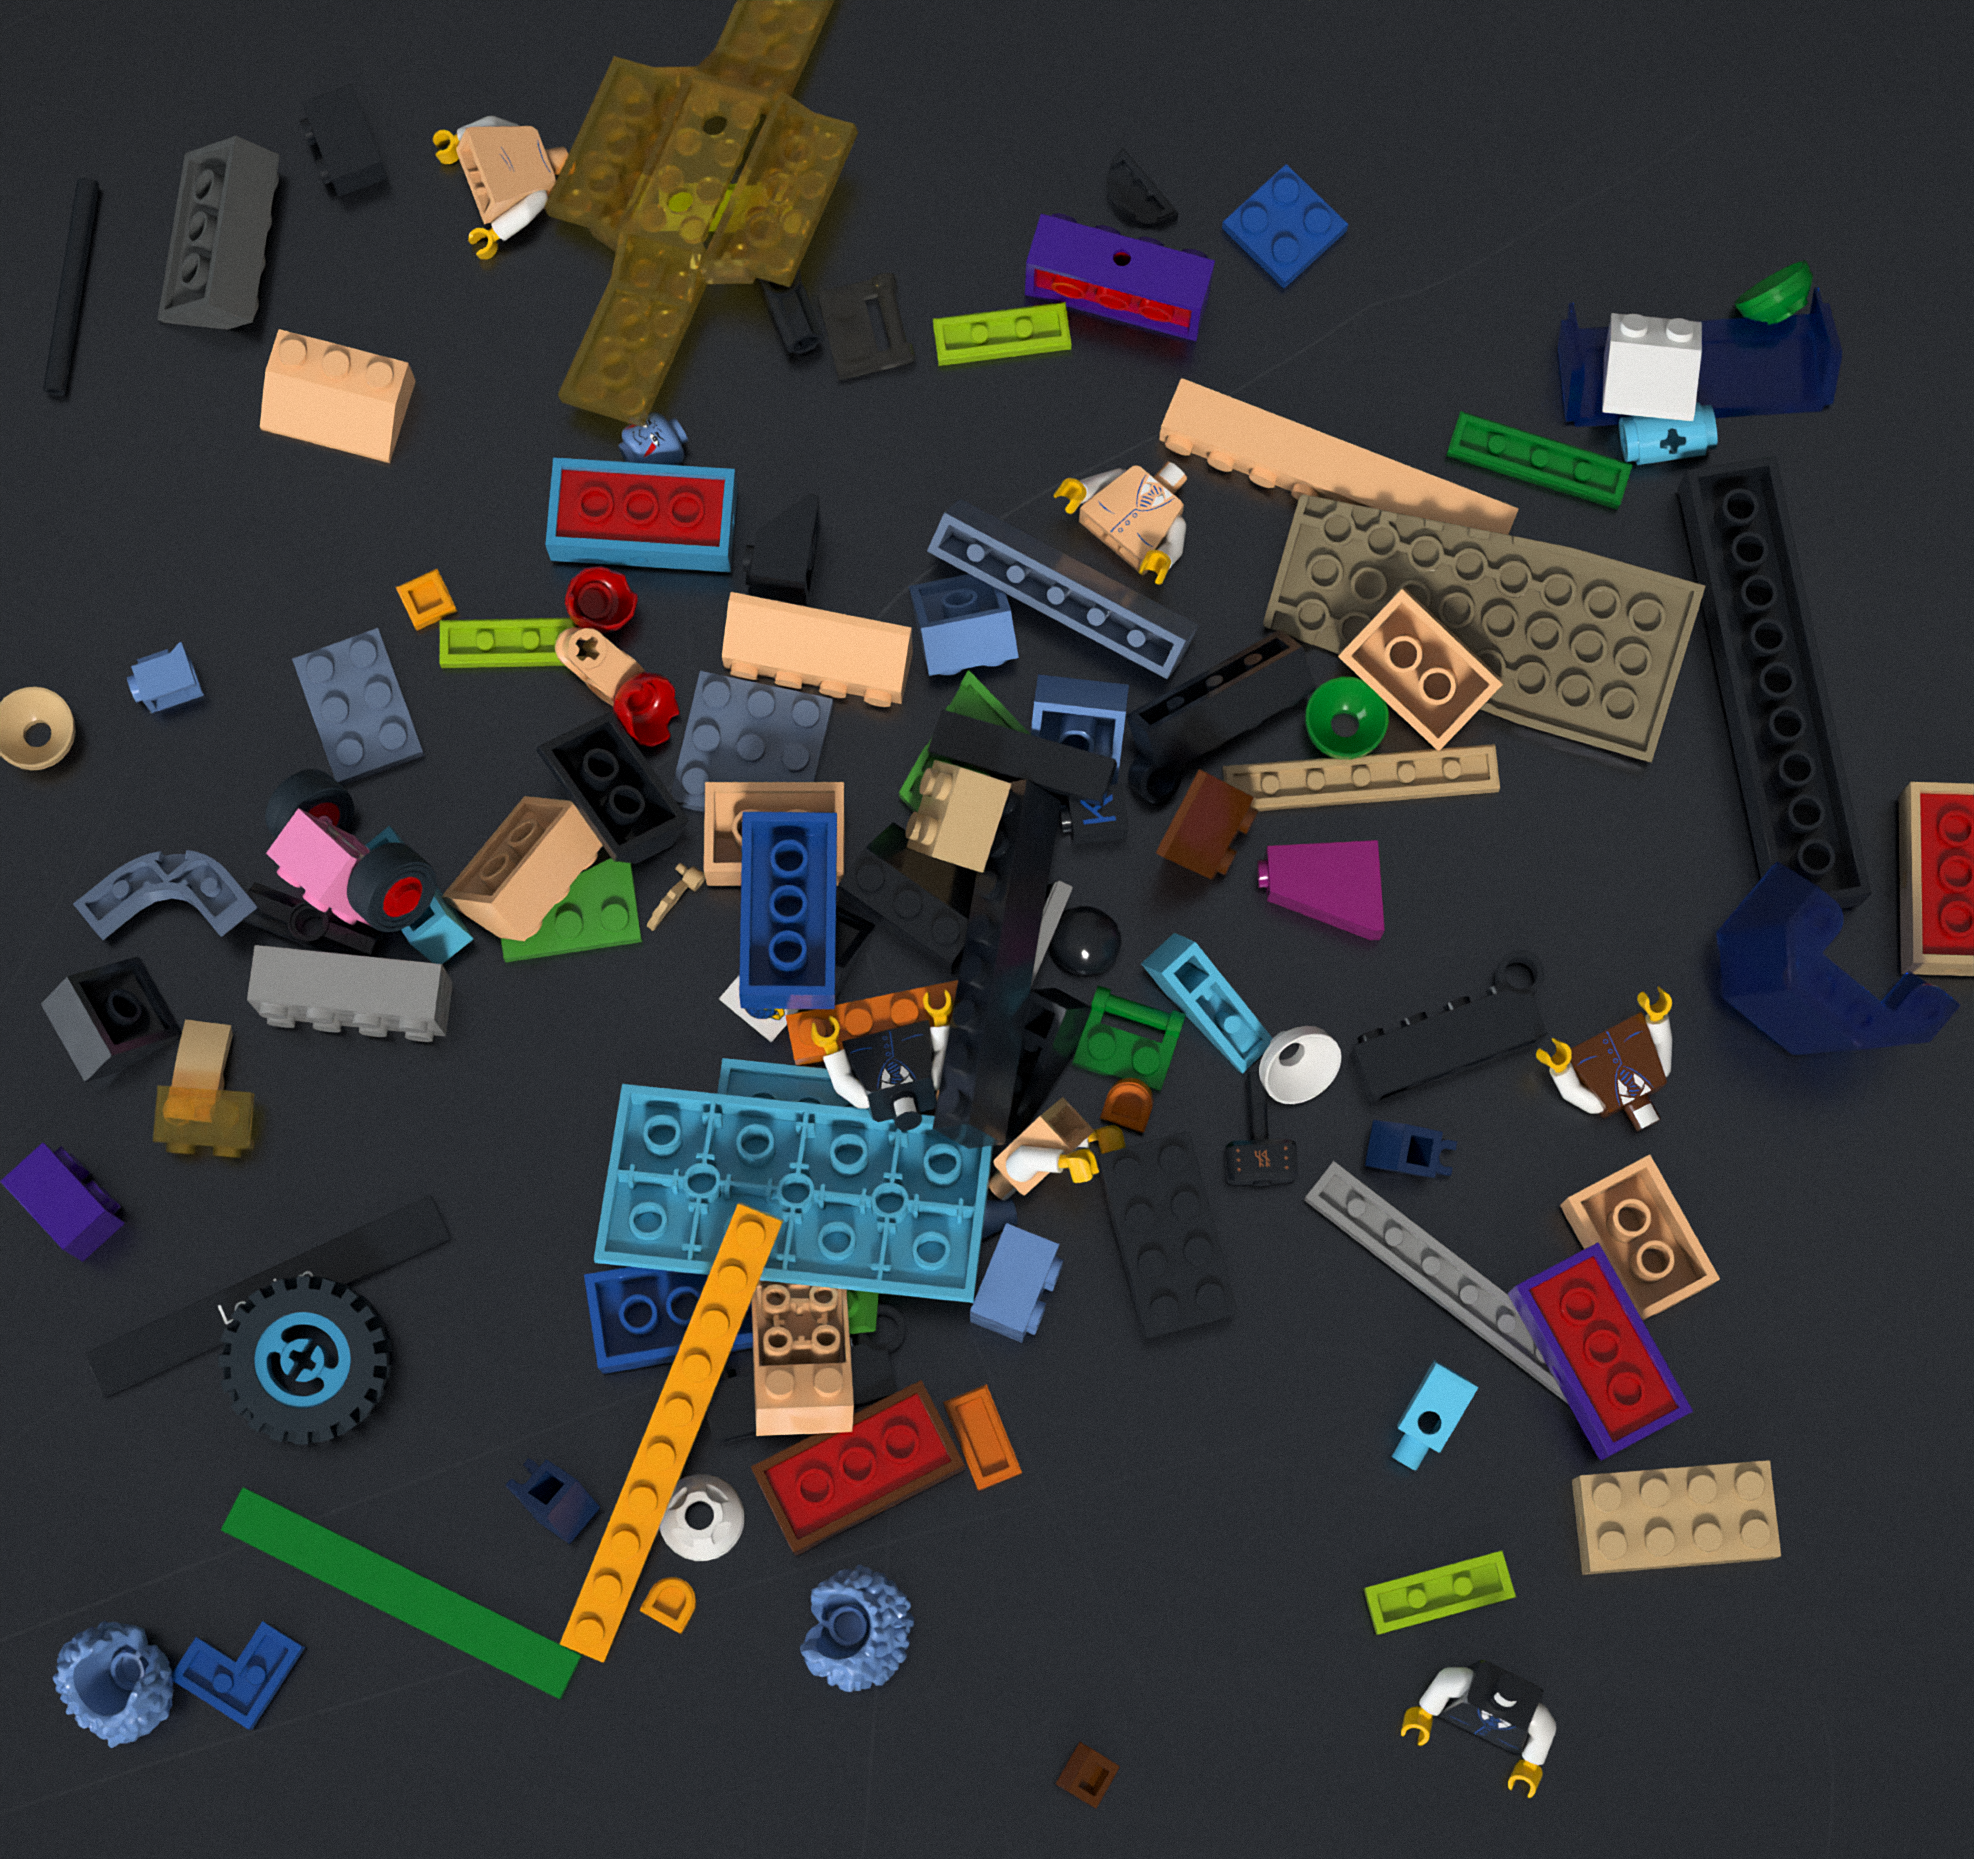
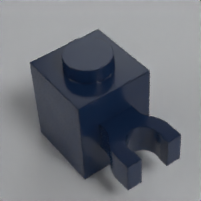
M1373 1120L1365 1166L1435 1178V1174L1451 1176L1453 1167L1443 1166L1440 1163L1439 1155L1443 1149L1456 1150L1457 1141L1442 1139V1131L1403 1123Z
M528 1458L523 1466L532 1475L531 1478L524 1484H518L511 1478L505 1486L519 1499L538 1523L570 1544L600 1507L577 1479L546 1459L539 1467L536 1462Z

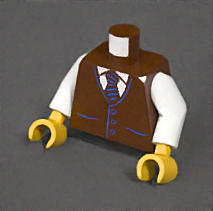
M1658 986L1659 999L1653 1005H1650L1649 998L1643 991L1639 993L1637 1001L1648 1013L1645 1018L1642 1012L1571 1049L1564 1042L1552 1038V1042L1556 1046V1052L1551 1058L1546 1051L1540 1048L1537 1050V1059L1550 1067V1074L1561 1096L1566 1101L1590 1114L1599 1113L1604 1119L1624 1109L1637 1132L1661 1120L1649 1096L1661 1090L1667 1084L1666 1077L1671 1072L1673 1039L1667 1013L1671 1009L1672 999L1663 988Z

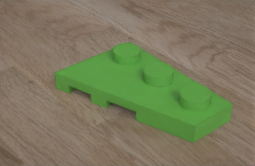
M610 858L580 873L570 885L568 895L562 901L555 904L543 918V924L537 933L525 941L501 938L505 962L642 942L632 864L615 862Z

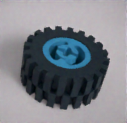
M296 1276L294 1278L281 1279L271 1282V1285L263 1289L256 1290L248 1296L250 1299L243 1306H238L232 1314L233 1321L229 1328L224 1329L220 1340L224 1342L223 1352L218 1354V1367H222L224 1380H220L223 1392L229 1393L233 1401L230 1406L237 1416L242 1414L249 1421L247 1425L257 1433L262 1431L270 1435L269 1439L279 1442L288 1441L295 1442V1444L323 1442L350 1431L360 1422H363L372 1413L371 1410L376 1403L380 1402L385 1392L386 1380L390 1378L392 1365H389V1352H392L391 1342L386 1337L384 1331L386 1326L381 1316H377L371 1307L372 1304L364 1296H360L353 1291L352 1287L342 1282L317 1276ZM300 1324L313 1325L325 1331L332 1338L338 1350V1365L332 1368L328 1364L326 1348L322 1344L317 1345L311 1355V1359L316 1363L315 1368H304L297 1377L296 1381L306 1382L316 1378L323 1380L324 1388L312 1395H300L287 1390L277 1381L272 1370L271 1356L274 1352H278L281 1355V1367L286 1375L293 1374L299 1362L293 1357L295 1351H306L314 1340L311 1338L297 1339L292 1342L286 1339L285 1334L287 1330Z

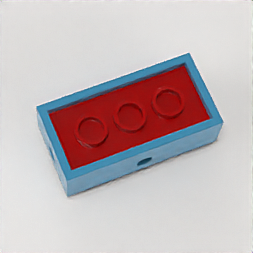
M553 457L545 543L550 560L731 572L738 491L735 469Z

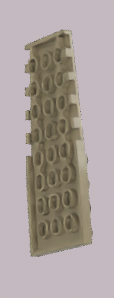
M1301 495L1299 497L1263 621L1265 627L1277 631L1281 630L1298 640L1340 655L1396 594L1405 587L1504 681V684L1480 708L1481 710L1520 725L1652 763L1705 585L1573 547L1309 495Z

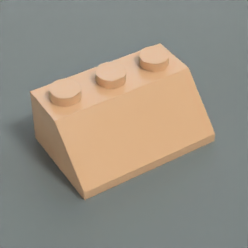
M279 329L265 370L260 428L264 431L390 463L416 380L408 362Z
M705 782L704 875L707 886H741L743 812L837 813L838 886L845 876L844 782Z
M524 796L441 897L447 904L499 938L525 941L538 932L543 924V918L555 904L562 901L568 895L570 885L582 870L594 863L598 856V851L603 845L572 801Z

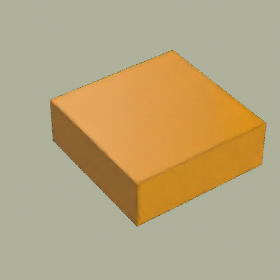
M438 569L396 587L416 631L458 612Z

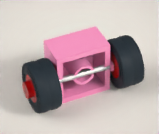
M306 769L284 780L272 794L265 813L266 825L270 833L276 838L266 854L280 866L276 871L277 874L297 888L302 886L306 890L303 898L312 906L322 912H326L330 907L335 915L350 925H355L357 921H360L382 932H394L415 922L426 911L436 891L437 879L431 865L405 844L398 842L387 843L371 851L358 838L348 833L347 830L353 819L354 803L349 792L328 773L318 769Z

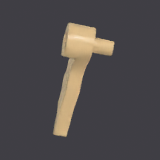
M682 863L678 864L675 870L682 874L683 878L670 889L652 913V917L647 923V927L652 931L655 930L688 887L696 891L703 884L705 875L697 867L692 866L689 869Z

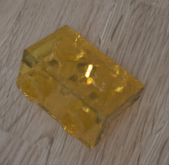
M158 1086L153 1142L167 1143L166 1152L194 1154L195 1145L213 1146L212 1156L241 1158V1148L254 1149L255 1140H251L254 1093Z

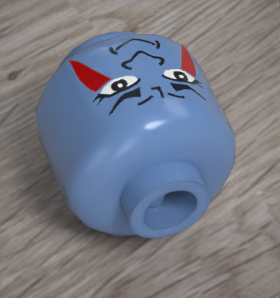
M653 412L623 429V442L618 444V448L625 462L679 465L684 460L682 444L686 443L688 439L675 417L667 421L661 413Z

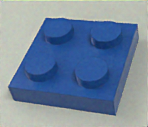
M1286 164L1223 221L1222 229L1279 285L1285 288L1347 231L1349 224Z

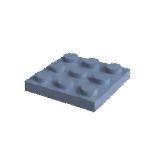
M700 671L670 794L679 807L705 812V782H816L834 705L833 699Z

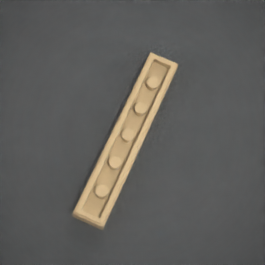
M1495 744L1442 748L1440 751L1429 749L1367 754L1353 760H1340L1330 757L1222 767L1223 781L1255 797L1256 800L1252 807L1258 809L1259 812L1494 793L1500 790Z

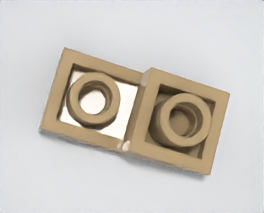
M185 1019L173 1073L168 1117L215 1123L225 1085L223 1072L233 1037L231 1025Z

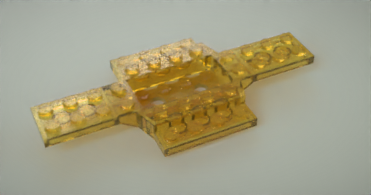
M737 0L715 50L698 66L651 67L619 57H613L544 207L550 217L588 227L593 237L616 252L611 279L558 393L562 403L643 427L707 284H753L757 277L784 286H791L858 135L855 124L814 113L791 97L834 0ZM765 114L767 115L706 251L703 242L708 237L710 226L720 204L725 199L728 186L737 166L742 161L743 153L750 137L760 121V115ZM714 116H722L727 119V126L720 134L708 135L703 131V126L708 119ZM686 192L693 196L691 206L685 211L674 212L669 209V201L674 195Z

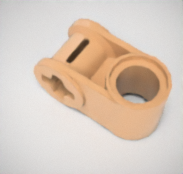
M571 627L560 633L556 640L555 652L561 663L583 680L594 694L611 706L614 705L615 696L621 686L633 675L645 672L638 662L613 645L595 629ZM577 640H586L582 646L587 652L585 656H576L580 650L575 644Z

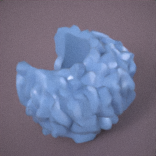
M857 1565L853 1571L852 1569H843L836 1572L835 1575L812 1589L811 1611L818 1619L819 1624L807 1632L804 1643L800 1645V1651L805 1657L804 1661L811 1673L815 1676H826L829 1685L834 1686L837 1684L840 1689L846 1692L869 1689L872 1683L882 1686L889 1680L895 1670H898L899 1663H903L907 1657L904 1651L910 1644L907 1635L910 1633V1628L914 1626V1617L908 1612L911 1608V1602L906 1599L907 1596L901 1590H898L896 1582L893 1580L888 1581L885 1573L873 1572L869 1567Z
M103 1621L97 1628L90 1627L84 1632H79L72 1640L64 1644L57 1659L58 1664L56 1668L59 1672L53 1676V1681L57 1684L56 1691L62 1694L60 1700L68 1704L65 1711L66 1714H74L78 1726L83 1729L88 1727L99 1738L107 1739L108 1746L113 1748L119 1743L133 1742L139 1736L150 1734L161 1721L168 1718L174 1692L172 1688V1669L169 1667L166 1655L157 1645H148L144 1629L136 1625L120 1624L116 1621L111 1623Z

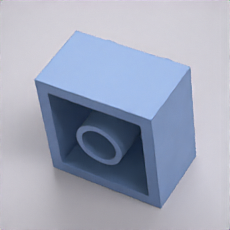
M1006 1223L970 1310V1322L1021 1343L1026 1332L1035 1335L1045 1312L1046 1303L1039 1301L1043 1290L1047 1289L1053 1292L1063 1267L1064 1259L1057 1257L1059 1244Z

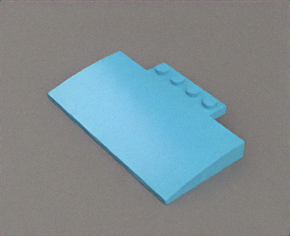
M723 1058L717 1094L622 1084L594 1262L709 1275L737 1204L743 1202L784 1219L760 1278L761 1281L973 1303L993 1146L971 1149L964 1147L933 1129L935 1116L922 1115L920 1125L915 1129L907 1131L896 1128L893 1119L882 1122L874 1121L867 1108L858 1109L835 1091L829 1073L824 1068Z

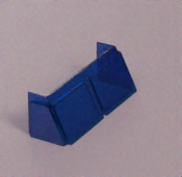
M1814 287L1810 314L1792 315L1779 323L1768 325L1767 322L1748 318L1696 321L1702 322V353L1696 402H1699L1701 406L1710 404L1715 418L1821 412L1824 405L1833 404L1843 351L1830 304H1823L1819 287ZM1569 303L1567 320H1561L1558 344L1566 421H1574L1576 427L1619 425V419L1629 415L1602 412L1604 352L1609 327L1579 328L1574 303Z

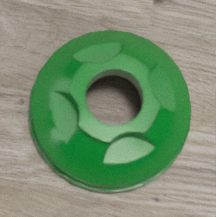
M1803 260L1793 263L1761 280L1740 295L1734 302L1735 306L1744 317L1755 321L1767 322L1768 325L1779 323L1792 316L1808 304L1807 297L1813 281V273L1808 262Z
M1339 677L1323 683L1312 694L1305 712V724L1313 744L1326 755L1340 760H1353L1372 752L1384 738L1389 723V711L1386 701L1362 679L1355 677ZM1346 713L1353 716L1358 723L1357 732L1350 737L1337 735L1331 727V721L1336 715Z

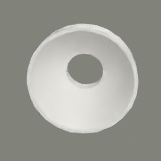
M1302 1026L1282 1031L1270 1041L1263 1054L1259 1067L1260 1080L1267 1093L1278 1102L1297 1104L1308 1101L1322 1093L1336 1077L1341 1064V1051L1337 1042L1323 1029L1318 1027ZM1292 1043H1299V1049L1294 1056L1286 1060H1279L1280 1053Z
M695 1474L678 1481L660 1525L661 1535L666 1544L675 1553L686 1559L709 1561L719 1558L737 1543L742 1534L745 1521L742 1501L736 1490L719 1477L709 1474ZM697 1501L708 1503L714 1511V1519L711 1525L703 1530L691 1528L685 1519L688 1507Z

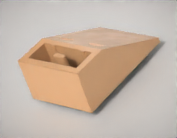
M759 1281L751 1300L756 1436L852 1432L854 1401L847 1290Z

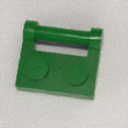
M1098 985L1091 1004L1093 1008L1080 1038L1072 1065L1116 1080L1136 1078L1146 1083L1152 1092L1160 1094L1186 1014L1173 1010L1171 1014L1110 994L1111 989ZM1106 1011L1166 1031L1162 1043L1102 1024L1104 1012Z

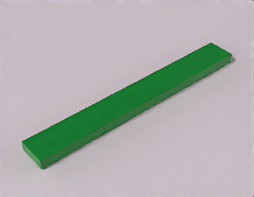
M244 1487L240 1491L221 1528V1531L558 1699L562 1698L582 1658V1655Z

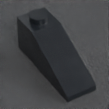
M1057 988L1030 989L1007 1131L1015 1136H1019L1024 1132L1075 1052L1093 1008Z

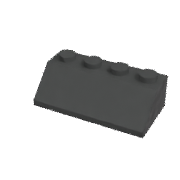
M238 136L185 153L157 320L164 323L225 330L253 322L259 305L257 294L260 275L265 267L264 250L266 238L272 224L271 207L273 195L279 181L277 170L280 154Z

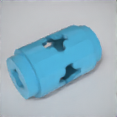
M1696 402L1693 421L1634 415L1619 419L1620 444L1625 462L1635 461L1637 465L1690 458L1706 455L1707 450L1717 448V426L1714 411L1710 404L1701 406L1699 402Z

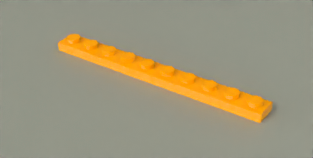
M743 1202L737 1204L560 1645L603 1663L606 1660L784 1219Z

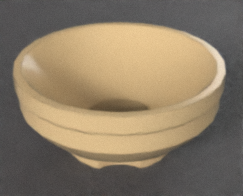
M26 687L13 691L0 702V756L8 763L21 769L41 770L55 765L69 752L76 733L75 720L71 709L58 694L46 688ZM37 723L49 725L51 738L45 745L41 747L28 745L26 732L32 725Z

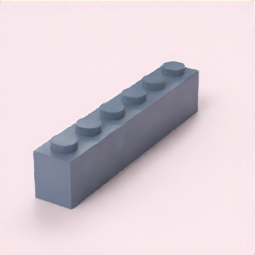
M961 498L944 512L927 552L1166 679L1181 663L1199 626L1197 623Z

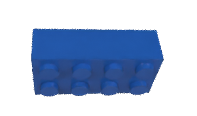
M743 812L739 976L741 1008L835 1009L837 813Z
M626 1267L584 1274L598 1369L603 1374L674 1362L709 1275L638 1267ZM751 1303L731 1352L753 1349Z

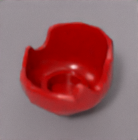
M602 566L584 568L569 581L565 596V606L573 622L579 628L595 629L601 634L614 633L633 617L638 601V594L631 590L623 573L612 571Z
M639 672L626 681L618 690L613 705V714L630 738L638 745L654 747L670 738L671 733L668 730V722L673 716L680 713L675 699L674 686L663 675L650 672Z

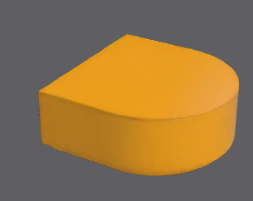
M667 1577L661 1579L652 1587L639 1611L682 1634L695 1611L696 1595L693 1588L686 1581L677 1577Z

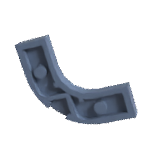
M186 850V854L164 856L161 851L140 856L116 869L73 903L102 940L107 938L136 913L157 901L167 899L188 901L202 913L221 937L258 908L220 863L205 854Z

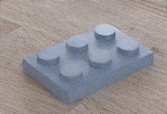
M378 628L292 659L334 778L340 785L344 786L425 756Z

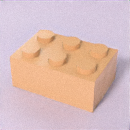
M1405 587L1396 594L1338 656L1437 751H1440L1504 684V681Z
M1651 1155L1568 1197L1560 1205L1584 1249L1599 1242L1643 1322L1720 1280Z

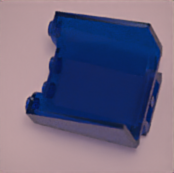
M1778 861L1773 864L1716 932L1717 948L1720 950L1721 997L1792 1055L1863 1050L1930 1042L1961 1006L1944 990L1928 983L1910 970L1902 976L1885 998L1879 1001L1822 954L1843 926L1844 917L1840 905L1817 885Z

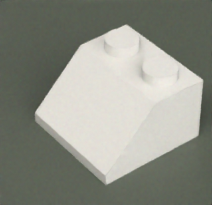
M1611 313L1604 352L1602 412L1693 421L1702 353V322L1688 321L1682 318L1666 319L1646 317L1639 314Z

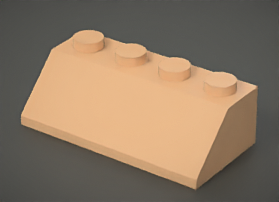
M734 592L730 593L722 661L724 669L730 670L732 676L744 680H756L757 676L775 679L777 685L789 689H801L802 685L820 688V693L835 698H845L847 693L863 696L865 702L880 707H889L891 702L902 704L913 654L911 627Z

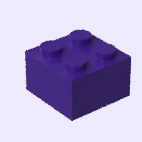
M45 1143L40 1144L0 1181L64 1251L82 1262L125 1224L116 1214L121 1208L120 1204L106 1189L100 1187L95 1181L92 1180L87 1183L85 1178L91 1173L72 1153L69 1154L62 1146L55 1151Z

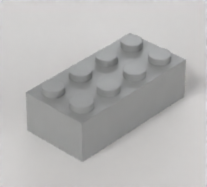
M255 945L247 1001L260 1016L267 1018V1024L272 1026L292 1028L295 1027V1021L313 1023V1029L325 1032H340L341 1026L359 1027V1033L367 1036L386 1037L388 1030L405 1032L406 1039L431 1042L433 1041V1035L446 1036L453 981L442 964Z

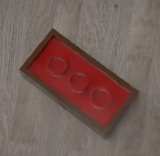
M922 1380L853 1414L852 1432L816 1433L751 1466V1469L792 1552L797 1556L965 1470V1464Z

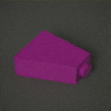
M1378 840L1267 846L1264 860H1257L1258 887H1266L1267 901L1369 940L1381 939L1385 929Z

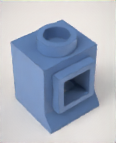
M179 642L171 652L166 649L137 659L138 664L131 666L134 675L127 677L135 702L143 701L151 713L203 696L191 656L182 642Z

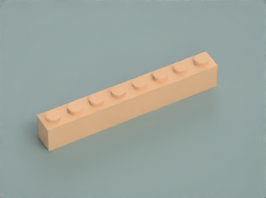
M1181 378L1161 425L1159 440L1165 442L1166 447L1171 451L1186 456L1191 453L1208 459L1207 462L1216 469L1231 472L1235 469L1250 475V480L1260 486L1273 488L1276 485L1289 490L1291 495L1299 500L1301 495H1309L1509 535L1519 508Z

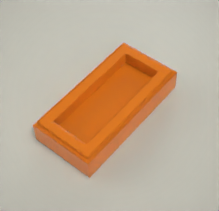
M987 1384L943 1402L978 1491L1022 1474Z

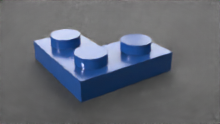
M262 1621L237 1661L201 1638L195 1637L171 1676L174 1682L248 1730H252L305 1647L267 1622Z

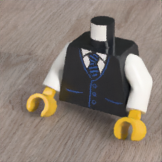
M944 989L946 1004L939 1010L931 1008L930 993L926 992L924 995V1007L930 1016L934 1018L933 1027H930L929 1020L842 1041L844 1049L841 1050L837 1044L840 1027L836 1018L829 1016V1023L834 1031L830 1037L820 1036L813 1022L811 1037L816 1045L825 1049L826 1055L823 1056V1060L835 1091L858 1109L867 1108L874 1121L882 1122L893 1119L896 1128L903 1131L918 1127L922 1122L921 1112L934 1109L937 1105L938 1090L940 1088L950 1030L948 1016L952 1013L954 1007L952 997L948 991Z
M1479 1660L1467 1667H1447L1441 1670L1420 1699L1419 1704L1421 1707L1415 1706L1406 1710L1401 1736H1404L1410 1728H1418L1421 1731L1417 1745H1424L1430 1738L1433 1715L1518 1756L1522 1754L1524 1760L1518 1761L1508 1780V1788L1512 1790L1517 1779L1525 1780L1531 1787L1527 1796L1530 1798L1535 1794L1542 1779L1543 1772L1539 1765L1544 1764L1555 1735L1556 1722L1547 1707L1541 1704L1544 1690L1540 1686L1488 1661Z

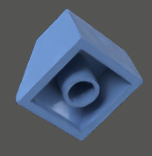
M971 574L909 586L922 652L929 676L936 674L953 675L962 669L981 665L998 666L1007 660L1019 658L1011 609L1006 594Z
M1038 674L1031 735L1116 759L1117 767L1110 785L1117 784L1129 685Z

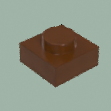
M1079 1742L1056 1785L1090 1806L1097 1808L1120 1766Z

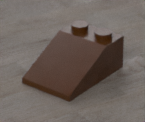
M1199 769L1156 854L1209 879H1214L1217 872L1226 875L1238 852L1231 848L1238 832L1240 831L1247 835L1259 812L1258 809L1252 807L1256 798Z

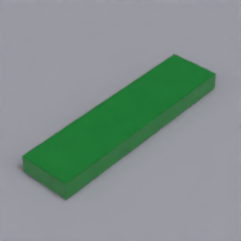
M1460 411L1446 457L1615 510H1618L1633 465Z

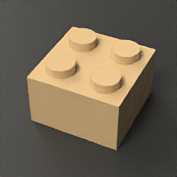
M934 760L932 768H928L925 771L921 780L920 794L923 797L919 810L911 815L906 827V838L909 839L906 848L983 873L1011 783Z

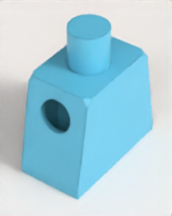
M1434 1359L1397 1424L1398 1429L1405 1434L1392 1457L1416 1471L1429 1448L1440 1453L1478 1389L1476 1383ZM1426 1411H1433L1439 1415V1419L1432 1430L1423 1429L1418 1424Z

